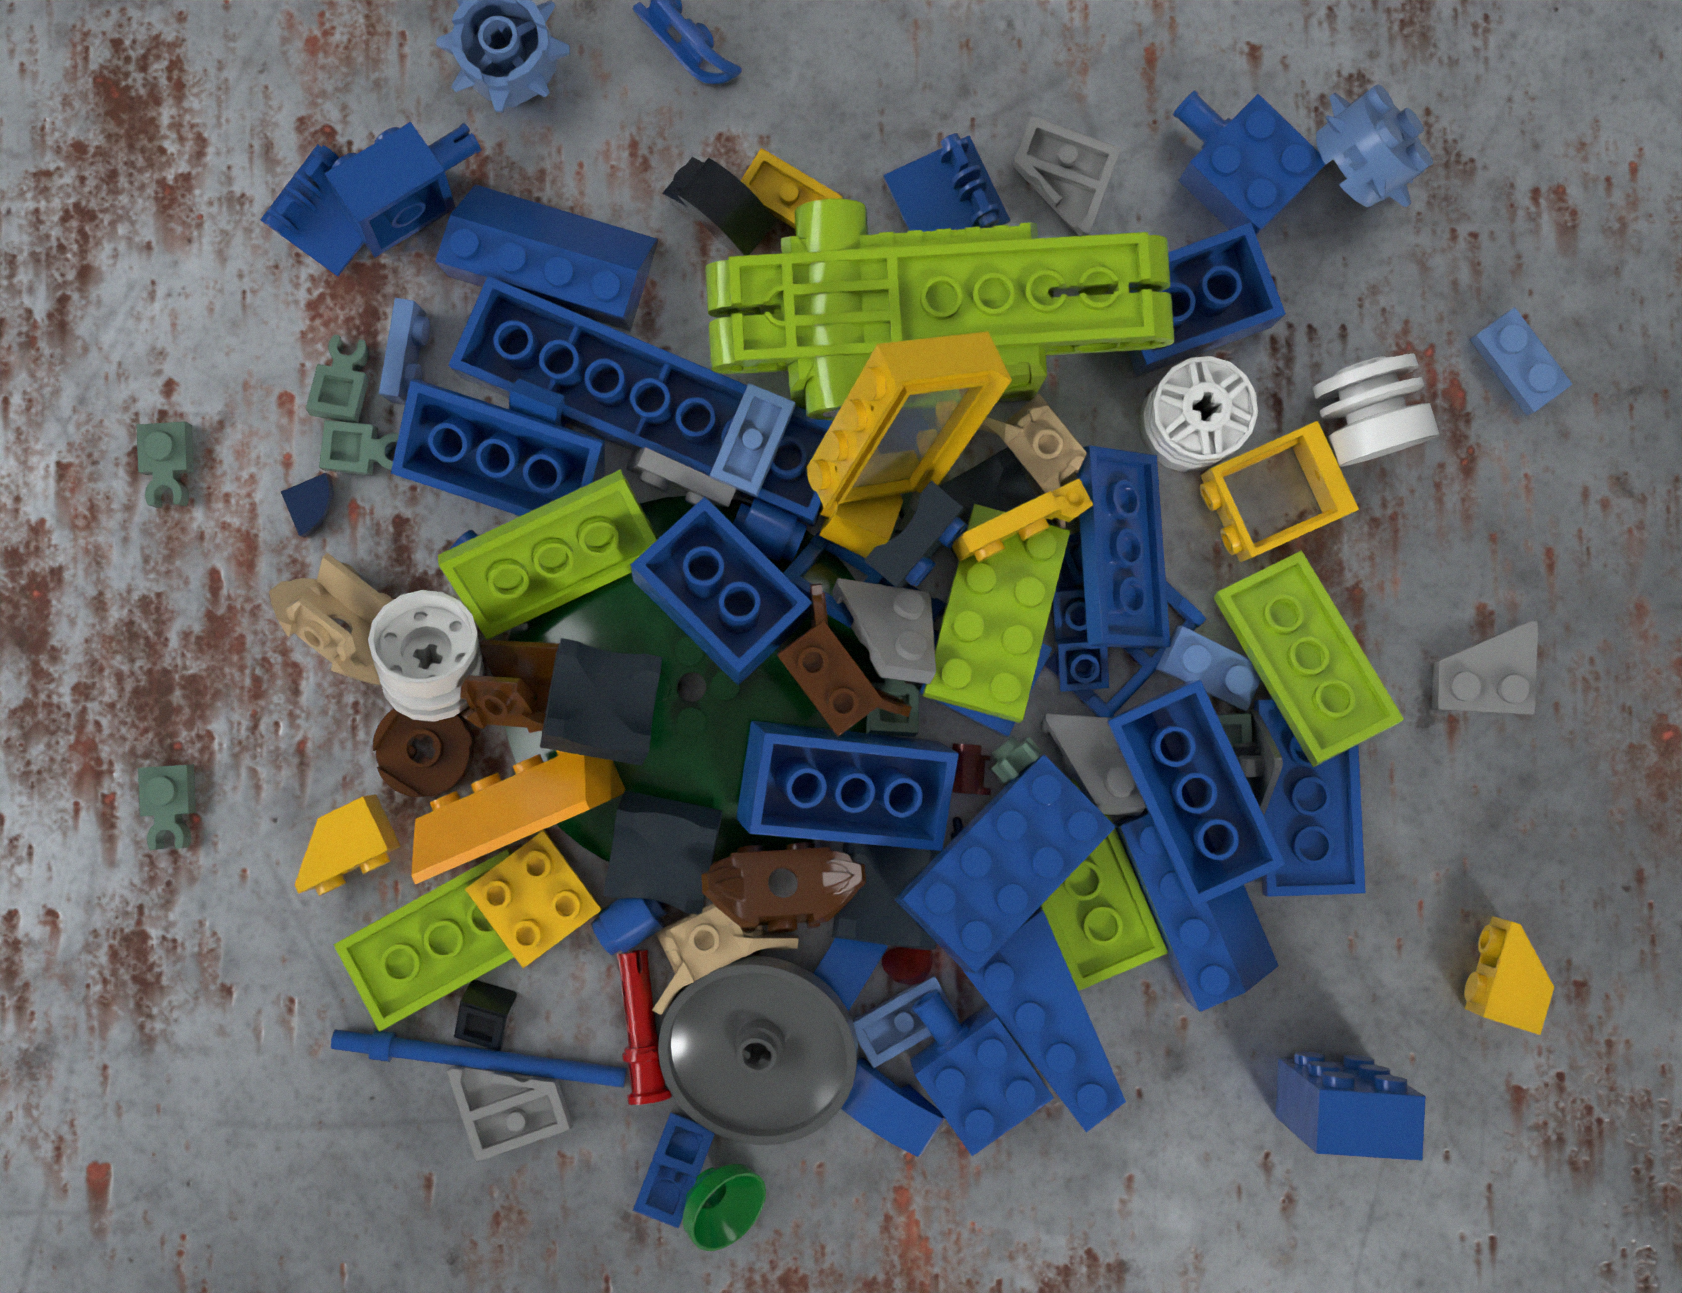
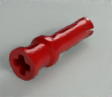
M648 949L632 950L629 953H617L628 1046L624 1048L622 1059L628 1063L631 1093L627 1095V1101L630 1105L656 1103L672 1097L671 1092L666 1087L659 1062V1042L655 1012L653 1011L654 1004Z

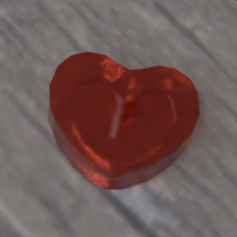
M898 947L890 949L882 957V966L886 975L897 983L907 985L923 982L930 973L933 964L932 950Z

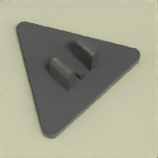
M1250 710L1252 742L1233 744V751L1245 776L1252 777L1253 794L1264 815L1279 778L1283 761L1261 715L1258 714L1257 710Z

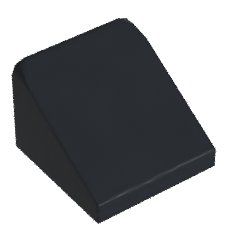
M479 980L471 981L460 1001L454 1038L501 1051L516 1004L517 993Z

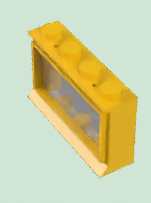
M988 331L876 345L806 467L809 484L814 491H817L824 510L829 509L833 501H837L839 504L915 491L921 493L931 480L939 486L1012 381Z

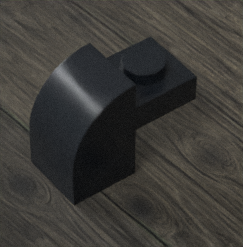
M692 157L685 166L676 172L673 181L662 193L673 206L699 219L720 244L742 256L750 255L777 222L764 204L745 184L710 158L702 162Z

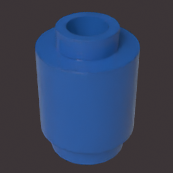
M754 498L751 507L743 503L741 504L733 522V525L766 557L778 562L780 558L790 562L793 561L807 529V525L797 522L798 516Z
M645 898L617 899L599 912V917L591 922V926L600 944L610 955H614L620 950L626 953L665 928L662 917L667 915L668 911L663 902Z

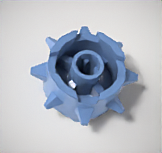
M457 0L459 8L453 14L452 22L454 27L452 32L440 36L436 40V46L453 54L461 67L451 88L458 92L472 86L475 91L487 100L492 101L495 112L501 113L504 112L506 107H516L538 94L543 97L548 96L550 92L547 84L557 71V59L570 55V45L552 37L546 24L556 6L553 1L550 0L536 6L532 0Z
M1379 84L1367 90L1352 103H1349L1337 93H1333L1329 98L1334 117L1327 115L1326 125L1316 132L1317 147L1325 165L1334 159L1338 168L1347 178L1339 184L1340 187L1351 198L1365 207H1371L1376 202L1384 201L1389 196L1402 206H1409L1411 200L1407 183L1412 184L1414 178L1433 164L1430 153L1418 138V135L1424 131L1419 118L1409 108L1400 111L1394 105L1389 93Z

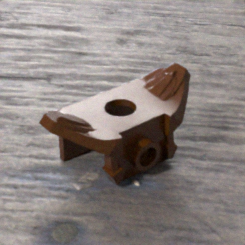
M809 584L810 600L813 602L810 612V630L777 653V656L837 736L848 730L877 707L909 717L912 709L910 704L905 703L902 698L872 686L828 626L826 598L822 590V584Z
M482 640L479 643L493 677L468 675L461 687L460 698L465 699L469 707L460 713L461 716L481 729H484L487 725L525 727L529 733L542 731L559 643Z
M811 842L793 843L787 845L786 850L766 851V846L762 845L744 846L738 848L737 853H730L728 858L716 861L710 866L709 871L701 874L702 894L709 898L733 922L743 928V931L746 933L754 932L758 926L767 925L768 933L798 930L797 923H806L807 928H816L820 926V923L831 920L855 896L859 889L866 884L865 864L856 862L853 857L846 853L830 851V847L815 848V843ZM786 869L795 875L797 889L793 895L782 898L771 892L768 879L775 870Z

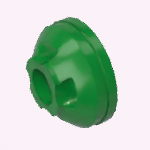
M729 1164L715 1169L712 1167L700 1173L695 1184L686 1194V1203L683 1211V1227L690 1240L697 1248L703 1251H717L740 1239L753 1226L763 1209L766 1200L765 1182L755 1171L744 1164Z

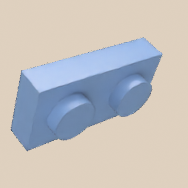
M395 298L379 389V394L388 401L402 405L406 403L410 380L415 378L422 381V367L418 364L420 346H426L430 334V320L428 317H425L426 312L414 300Z
M1515 307L1469 339L1526 416L1536 412L1573 385Z
M748 383L709 475L710 478L758 497L796 403Z
M1176 625L1170 638L1171 647H1166L1156 670L1183 683L1201 679L1208 695L1238 710L1247 712L1261 682V678L1250 659L1184 626Z
M934 973L852 1020L857 1040L873 1069L931 1036L923 1021L912 1009L913 1004L926 993L937 989L943 1001L957 1020H959L957 1013Z

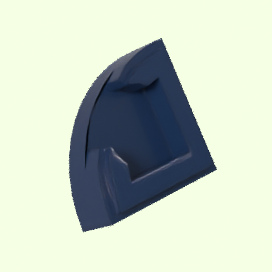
M327 473L281 491L299 536L305 538L320 528L329 510L331 499L334 496V487L331 476Z

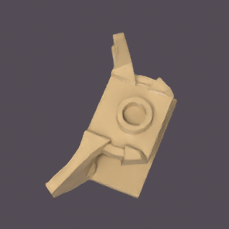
M1040 394L1007 421L1001 422L986 417L979 429L999 435L1045 493L1052 492L1077 480L1076 474L1079 472L1087 455L1083 446ZM1055 517L1052 519L1056 527L1068 530L1066 521Z
M329 553L322 557L317 579L300 578L292 581H281L269 591L276 618L288 637L293 633L296 634L310 647L333 663L331 671L359 681L381 686L371 655L368 638L372 621L383 606L393 600L389 595L377 592L360 578L358 572L352 566L340 563ZM332 618L342 619L347 622L351 628V634L332 620Z
M713 903L704 907L702 913L698 915L690 914L665 926L656 935L675 975L656 1003L653 1011L662 1016L665 1009L670 1007L673 999L682 987L757 950L798 949L799 936L787 933H768V930H764L762 926L755 928L754 932L746 933L743 931V928L733 922Z

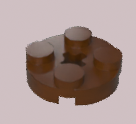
M393 708L381 720L373 738V751H376V761L379 765L377 769L381 778L395 791L410 797L437 796L454 788L468 773L474 757L475 736L460 713L454 717L433 722L413 720ZM430 736L434 740L432 747L436 750L433 758L424 757L420 762L415 758L417 749L412 745L413 741L416 738L425 740Z

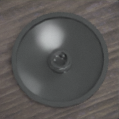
M746 956L710 972V974L681 988L668 1008L662 1023L658 1052L662 1075L669 1091L679 1106L698 1124L719 1136L733 1141L753 1145H775L792 1142L816 1132L826 1125L842 1108L852 1089L856 1074L858 1040L852 1018L846 1006L833 989L821 978L809 970L786 960L766 956Z

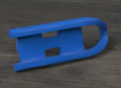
M651 0L648 8L641 2L633 5V11L696 79L707 84H723L737 77L742 72L740 66L726 60L712 49L714 40L711 32L704 24H695L690 18L685 19L681 15V0ZM672 26L682 36L679 43L667 32ZM705 59L723 72H707L701 69L699 65Z

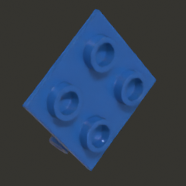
M958 133L951 134L940 142L943 148L883 175L909 231L922 230V232L948 228L959 230L965 227L991 228L992 226L1004 225L1011 221L970 135L960 139Z
M317 144L260 220L339 277L364 242L342 212L324 174L332 169L339 156L325 145L321 147Z

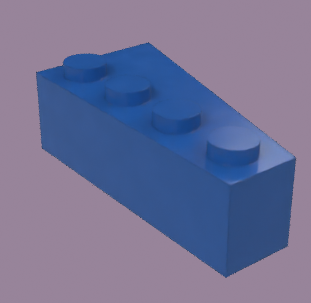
M1039 907L977 973L965 971L964 973L1087 1133L1123 1105L1126 1100L1044 911Z

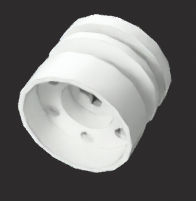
M1414 353L1395 357L1380 356L1353 364L1339 370L1331 378L1313 387L1315 398L1318 401L1336 397L1340 398V401L1320 410L1323 419L1346 417L1348 425L1327 436L1339 467L1385 456L1440 436L1430 403L1406 406L1404 398L1425 386L1422 377L1403 381L1398 380V377L1412 372L1419 367Z
M1213 356L1189 358L1172 367L1144 399L1139 414L1140 437L1149 454L1157 455V461L1164 467L1183 473L1204 471L1238 450L1252 434L1258 416L1256 392L1247 375L1231 362ZM1198 402H1203L1204 411L1211 412V415L1204 421L1201 420V412L1193 410V407Z
M427 590L400 595L383 606L372 621L368 638L371 655L384 696L396 711L413 720L435 722L454 717L469 707L467 701L460 698L463 682L468 675L484 676L485 669L473 615L460 600L443 592Z

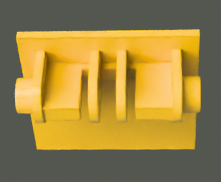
M545 830L465 888L466 892L522 968H525L602 910L601 906Z

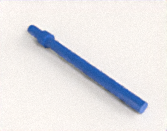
M335 1029L331 1039V1049L368 1054L369 1059L390 1062L394 1057L621 1088L625 1087L627 1068L398 1038L396 1037V1032L383 1030L379 1032L376 1029L373 1034Z

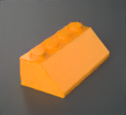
M556 751L557 757L543 762L539 754L513 765L512 767L516 775L503 781L499 773H495L470 784L474 793L460 799L458 792L455 791L429 802L433 811L415 819L411 870L414 883L418 884L622 795L625 787L613 760Z

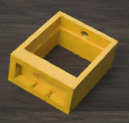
M1318 421L1212 467L1200 475L1203 484L1200 485L1202 498L1209 510L1217 511L1224 528L1220 529L1224 546L1231 555L1236 554L1240 562L1253 558L1359 510ZM1293 448L1322 513L1253 543L1223 478Z

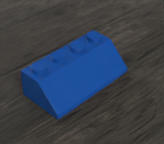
M475 184L450 214L435 262L450 278L483 287L487 276H490L594 321L631 331L657 248L658 239Z
M413 378L410 380L391 474L522 516L605 477V441Z
M1201 679L1183 683L1107 721L1192 907H1196L1286 866Z
M1147 808L1144 809L1140 816H1126L1113 822L1166 946L1167 956L1184 996L1191 1006L1201 1012L1244 994L1279 966L1244 885L1196 907H1192Z

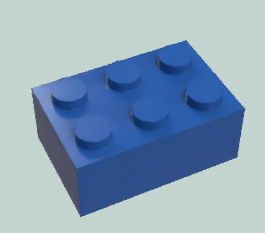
M1251 222L1168 252L1170 287L1160 292L1171 294L1174 343L1161 348L1127 351L1136 377L1267 330L1273 327L1286 314Z
M703 497L630 564L633 581L737 685L741 684L810 617L813 602L706 497Z
M1295 1052L1294 1059L1278 1058L1275 1117L1316 1154L1423 1161L1426 1096L1407 1085V1079L1391 1075V1069L1374 1064L1375 1059L1361 1055H1344L1343 1062L1325 1061V1055L1313 1052Z

